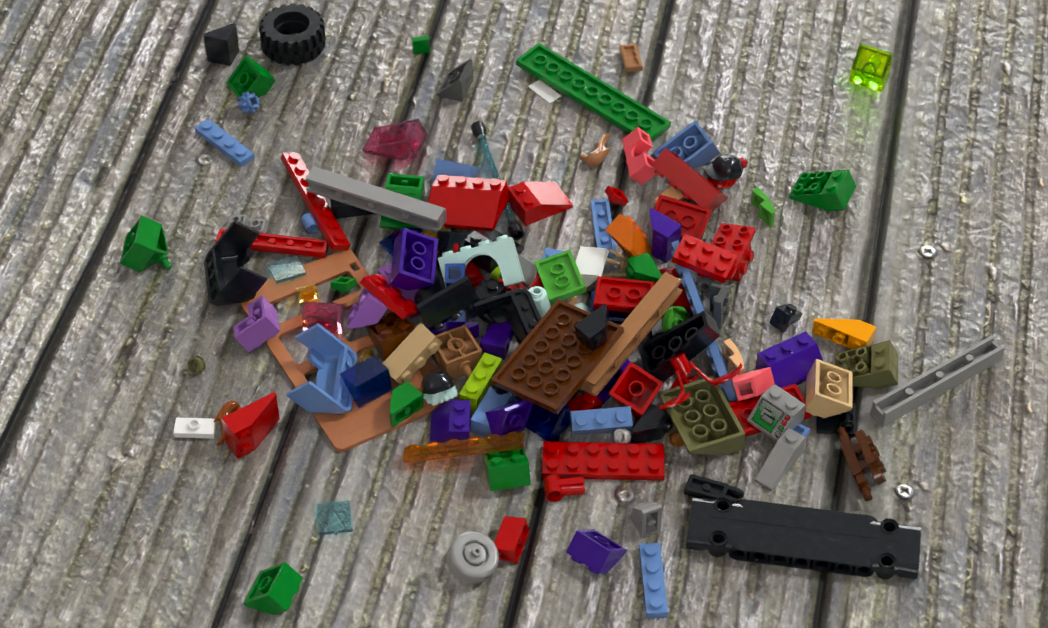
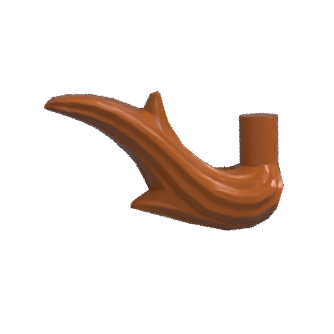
M236 401L226 402L214 419V422H219L221 426V435L216 444L217 446H220L225 441L222 418L242 408Z

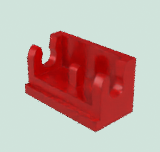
M504 516L494 542L498 553H502L499 554V560L518 564L530 532L526 518Z

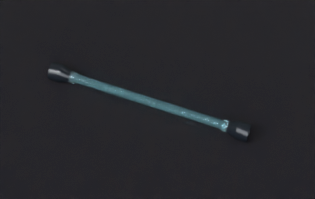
M476 121L471 125L472 133L481 144L492 178L501 180L487 143L485 124L482 121ZM508 201L504 209L508 218V233L513 240H520L524 237V230L514 217Z

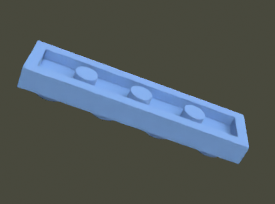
M210 119L195 126V132L238 166L242 167L255 159L252 151Z
M609 199L590 200L596 248H607L608 250L616 251L615 241L605 231L612 222ZM609 252L607 258L616 256Z
M660 543L639 544L646 618L668 617Z

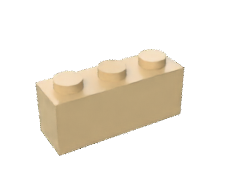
M420 322L380 366L402 385L412 379L413 374L425 365L426 360L432 354L438 351L442 342Z

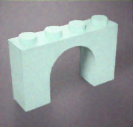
M503 235L497 237V241L491 243L489 240L479 242V246L471 248V245L460 248V252L453 253V251H447L442 253V257H439L438 261L444 283L445 264L464 263L466 270L468 263L480 255H488L495 259L499 265L505 287L525 282L513 238Z

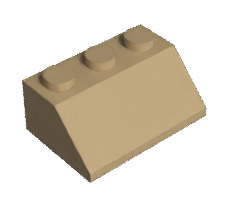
M816 359L806 378L805 412L813 416L827 418L851 411L852 372Z

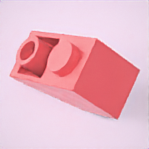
M770 367L736 375L732 378L738 401L759 396L775 384Z

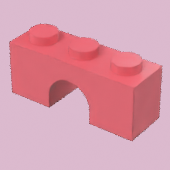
M637 127L624 137L622 141L629 176L633 181L643 185L656 175L654 172L656 169L652 166L655 159L646 154L653 148L650 135Z

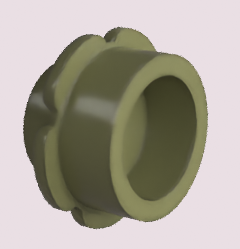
M194 356L187 363L188 370L196 375L202 374L206 367L201 356Z

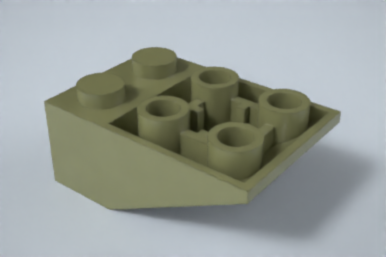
M890 340L835 353V366L852 372V386L880 389L898 384L899 355Z

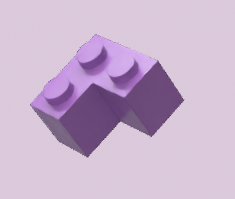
M263 295L247 305L249 316L233 326L235 338L248 352L260 347L263 342L275 337L280 332L277 310Z

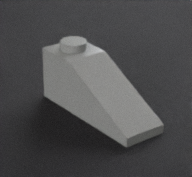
M788 428L775 444L756 476L755 482L772 491L804 452L806 437Z

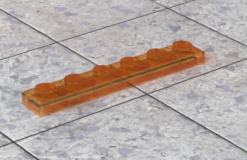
M510 432L507 435L492 434L483 438L470 437L467 440L452 439L443 443L430 442L427 445L412 444L404 447L403 460L404 463L523 449L525 448L524 433Z

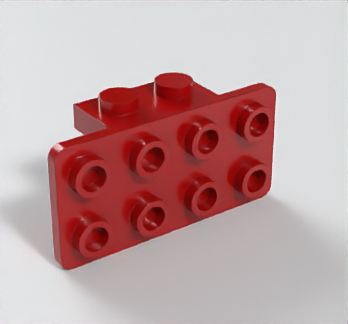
M722 223L719 226L711 244L737 255L736 261L726 280L733 278V281H741L743 275L747 273L748 265L754 259V251H752L750 243L756 232L754 227ZM697 273L698 276L707 277V276H704V275H702V274Z

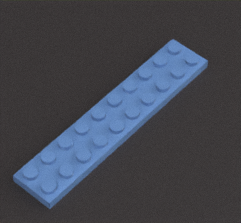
M679 240L672 242L674 248L671 251L672 256L680 244ZM676 264L679 275H682L680 279L684 289H686L685 293L695 316L705 310L695 279L690 269ZM715 340L706 347V352L711 360L713 371L718 378L728 374L717 340ZM731 379L719 384L727 400L729 399L730 403L738 400Z

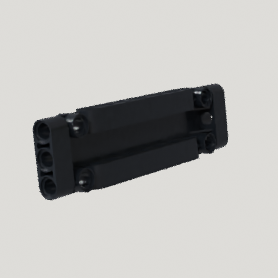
M693 497L686 549L708 550L714 557H722L727 552L730 558L739 561L859 577H870L876 572V575L884 580L891 579L894 575L917 579L921 527L898 524L897 521L891 518L880 522L870 515L740 499L734 503L727 497H719L716 500Z

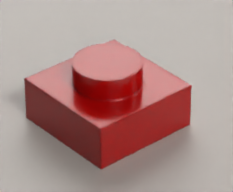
M608 186L604 191L608 196L609 202L613 205L618 204L625 207L629 202L620 189Z

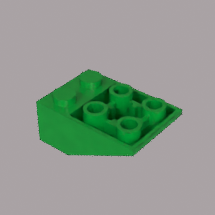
M849 170L805 172L800 174L788 197L789 199L826 211L844 210L856 188V184Z
M388 173L385 189L423 201L425 194L424 176ZM381 215L380 228L400 230L406 228L417 231L416 226Z
M509 438L505 441H488L485 444H480L490 491L531 485L529 462L520 439Z

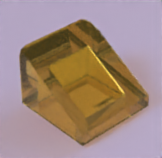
M314 283L295 287L300 303L318 299V290Z

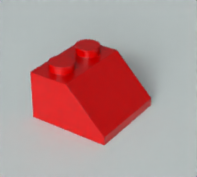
M630 361L609 392V395L621 407L631 406V414L640 420L647 408L657 397L658 392L662 390L664 383Z

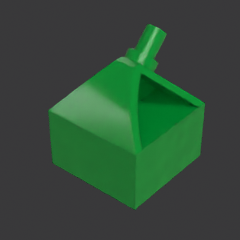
M141 215L125 236L119 264L138 272L147 269L157 262L162 264L166 271L171 269L172 265L168 261V247L162 224Z

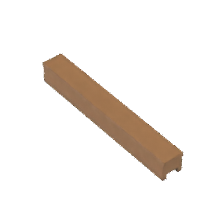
M668 272L661 276L620 325L624 328V333L579 387L580 390H584L594 396L600 393L680 296L682 289L678 288L681 283V279L668 274Z

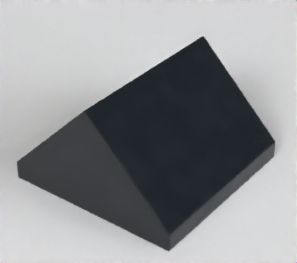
M232 23L204 33L203 38L207 61L231 66L239 52L236 24Z

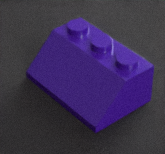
M403 228L394 240L390 285L407 291L433 286L438 239Z
M805 331L757 353L756 370L770 367L775 385L782 388L805 382L815 360L823 361L817 343Z

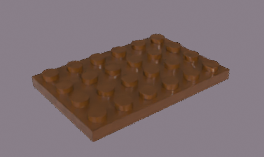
M557 299L491 378L492 385L558 415L624 333V328L609 321L607 341L591 351L576 338L574 325L591 313Z

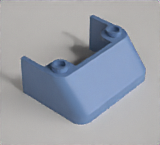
M317 323L295 336L296 340L309 349L308 360L310 364L318 369L316 385L308 381L287 392L286 396L309 413L344 414L352 408L358 358L354 350Z

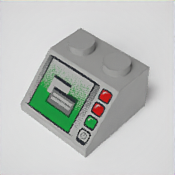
M773 384L761 395L747 422L777 442L788 428L793 430L804 420L806 405Z

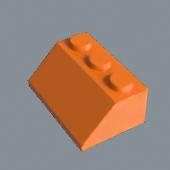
M620 213L605 229L628 256L634 257L647 252L651 256V245L647 241L649 237L642 232L643 230L630 216L625 218Z

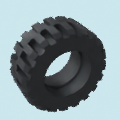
M290 3V5L284 4L279 8H273L271 12L268 11L260 21L259 33L263 53L270 60H275L278 64L284 63L287 66H290V64H295V66L300 65V63L306 64L309 60L316 59L317 55H320L325 48L324 20L312 7H305L303 4L295 5V3Z

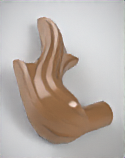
M604 134L597 143H594L596 150L588 155L582 153L579 159L586 162L590 167L600 165L611 150L610 147L605 148L611 134Z

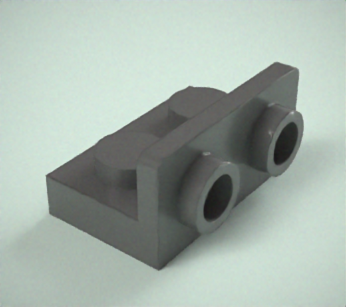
M712 283L710 285L711 317L716 320L718 329L721 330L729 315L730 288Z

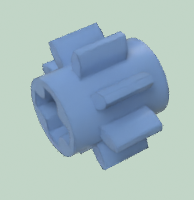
M249 92L242 93L241 97H238V107L242 110V113L248 112L252 114L255 112V109L259 108V99L255 93L249 94Z

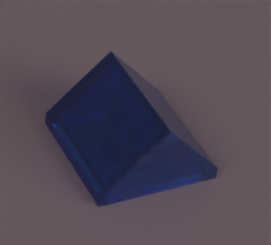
M374 355L340 373L358 408L393 390L389 369Z
M533 404L526 428L546 441L554 442L569 427L570 408L565 405L557 415Z

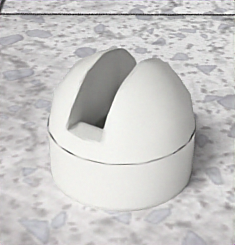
M626 428L615 430V442L628 443L631 440V432Z

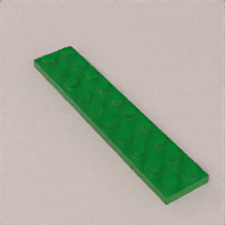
M540 43L516 59L518 67L628 134L638 127L649 134L651 142H653L671 127L669 120Z

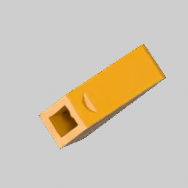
M815 318L812 333L836 344L855 349L872 344L875 338L876 326L855 319Z

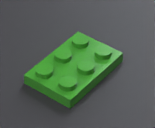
M571 250L534 262L551 305L557 299L564 301L587 292Z

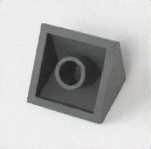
M469 59L448 71L436 95L462 102L473 81V61Z

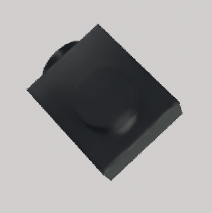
M792 304L777 306L769 323L780 331L786 332L790 322L800 320L803 313L798 311L797 307Z

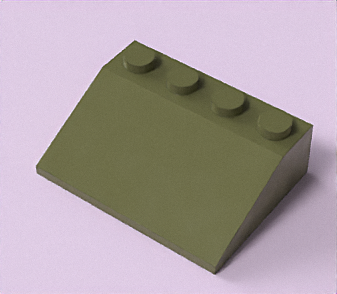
M705 379L684 384L685 394L690 392L691 395L681 404L668 408L666 411L688 453L726 455L745 449V432L719 385L712 386ZM680 386L658 392L663 405L667 401L678 397L681 392Z

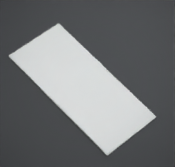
M540 79L528 86L549 103L561 97L560 94Z

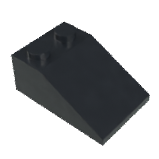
M497 230L473 231L465 239L464 247L471 245V248L479 246V242L489 240L491 243L497 241L496 238L504 234ZM514 241L517 253L523 251L524 246ZM480 255L470 261L488 273H491L499 266L495 259L488 255Z

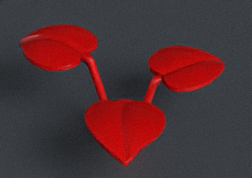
M684 353L674 357L670 362L675 369L677 377L671 388L680 386L681 392L678 397L667 401L664 405L658 406V408L665 410L677 406L688 399L691 394L690 392L685 394L683 385L695 381L699 375L709 384H712V386H716L732 379L743 365L740 363L735 371L716 379H710L694 365L693 361L689 363ZM691 368H693L698 373L696 375L686 377V375L692 372Z

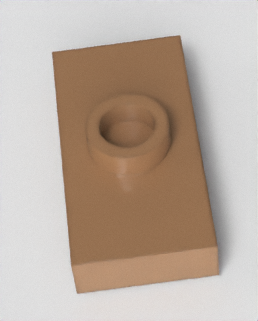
M619 45L625 72L643 71L637 45Z

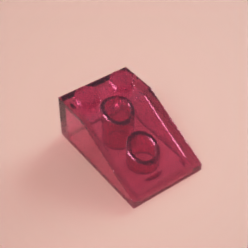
M419 119L376 127L368 138L363 152L397 160H412L418 157L428 134Z

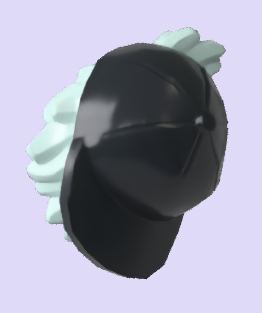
M441 370L430 371L421 382L422 393L424 394L423 399L426 400L427 404H432V406L444 401L448 402L459 394L457 389H455V382L452 381L450 375Z

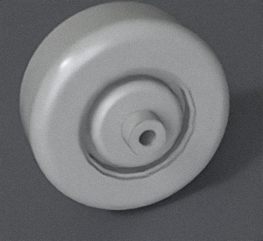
M470 531L462 533L454 539L448 548L446 560L449 570L457 579L469 584H478L487 580L495 571L499 561V554L496 545L489 537L479 532Z

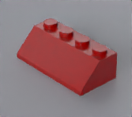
M666 148L652 164L656 169L654 172L661 178L665 176L669 179L668 184L674 189L680 188L683 191L681 194L690 201L692 198L697 202L695 205L713 211L728 199L723 192Z

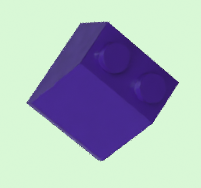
M653 208L649 210L648 224L651 255L667 263L673 257L671 251L674 250L672 242L677 240L680 242L681 224Z
M450 400L431 412L430 446L470 447V400Z
M595 529L576 531L566 553L572 556L571 559L573 561L585 564L590 572L599 575L601 573H608L626 554L627 549Z

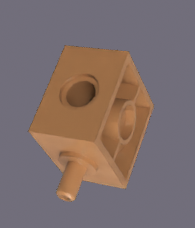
M462 325L435 335L442 342L438 351L431 355L441 371L447 372L452 380L464 375L469 378L482 357V350L467 326Z

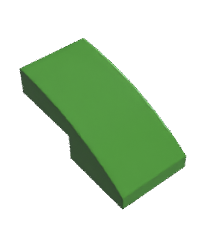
M757 187L752 190L751 204L759 209L758 217L771 227L774 225V207L766 194Z

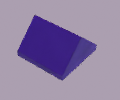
M525 399L517 400L485 412L493 440L497 442L524 431L533 403Z

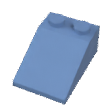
M696 120L653 152L656 158H658L666 148L679 156L692 168L707 164L720 154V151Z

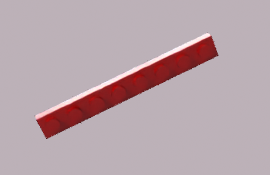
M282 153L280 159L331 250H349L351 244L324 197L307 191L306 188L309 185L305 178L309 171L299 153Z

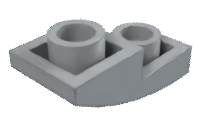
M248 215L230 216L226 229L235 220L260 233H266L269 223L267 219L249 220Z

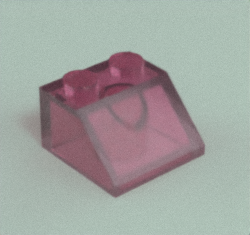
M304 302L302 313L303 331L319 323L330 333L342 334L346 303Z

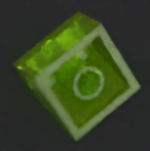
M860 43L851 67L849 82L882 92L889 80L893 53Z

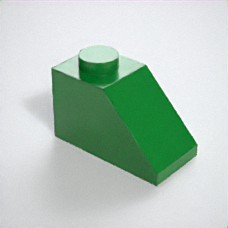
M408 381L397 386L392 391L389 411L390 425L392 427H395L424 407L423 394Z

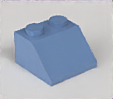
M437 159L432 180L435 181L438 175L476 178L480 167Z

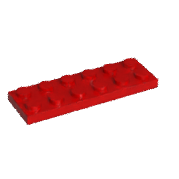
M543 442L542 478L553 474L559 475L561 478L583 476L584 479L664 481V444Z

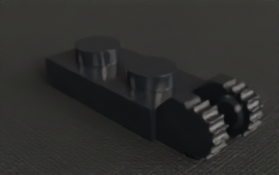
M690 474L684 489L685 495L711 500L727 497L734 503L744 496L743 490L693 474Z

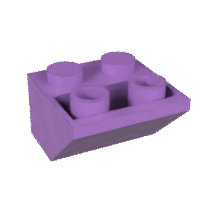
M364 288L358 297L360 299L357 305L354 303L348 312L347 319L349 322L347 327L350 329L377 324L388 309L384 303Z

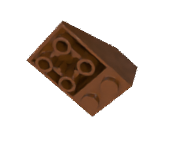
M394 312L381 318L377 324L365 326L376 350L384 361L415 329L407 319L402 320Z

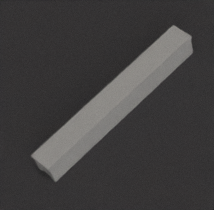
M315 166L312 167V170L305 178L309 185L306 188L308 192L437 233L443 224L446 223V208Z
M991 335L873 401L870 415L882 427L888 425L1003 360L1005 347L1003 345L999 346L994 341L995 337Z

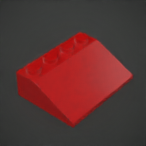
M438 175L432 185L428 203L446 208V223L442 227L494 231L510 196L507 180Z

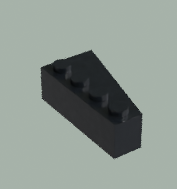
M704 310L639 345L644 370L660 381H666L675 373V369L670 362L671 359L684 353L688 361H690L720 337L716 320Z

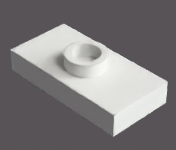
M176 417L173 434L174 437L214 439L217 423L214 422V419Z

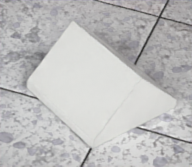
M580 246L576 265L586 288L597 281L598 276L602 275L609 253L607 248Z

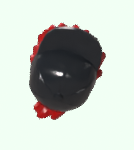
M731 154L719 155L713 162L705 164L703 169L708 176L706 179L717 188L727 189L728 186L731 187L742 176L743 168L747 167L748 161Z

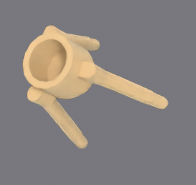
M610 249V253L623 260L620 262L607 258L606 262L619 265V271L622 273L602 274L601 277L626 278L625 267H627V259L629 257Z

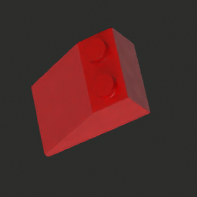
M521 182L508 187L510 196L508 204L525 226L573 208V204L556 182Z
M275 392L222 418L226 445L237 459L256 450L280 420Z

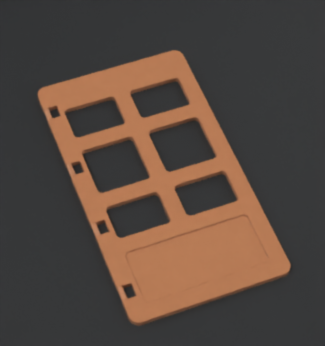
M350 249L337 251L325 258H320L268 279L258 290L254 299L239 303L247 317L249 316L247 305L262 295L271 305L294 295H299L309 309L306 313L279 323L280 332L275 337L265 341V344L294 388L308 382L305 376L318 371V369L310 364L309 360L300 364L295 363L279 338L314 323H319L354 350L356 355L375 347L369 334L352 342L347 341L331 318L333 315L350 309L354 303L357 305L360 299L358 297L365 288L360 282L364 277L370 276ZM356 265L359 270L353 271L351 267ZM345 274L356 278L357 286L360 288L359 291L328 304H322L312 290L316 286ZM388 308L381 318L386 317L393 311ZM357 355L358 363L351 410L344 414H311L334 449L338 452H345L427 416L447 402L444 401L432 406V404H427L426 400L423 399L424 407L395 427H392L389 414L392 391L401 384L382 367L373 371L367 370ZM428 358L425 365L413 374L409 382L422 393L421 382L424 376L432 370H438Z

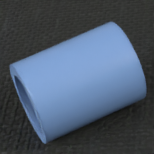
M306 213L301 217V222L308 233L312 234L318 231L319 226L311 213Z

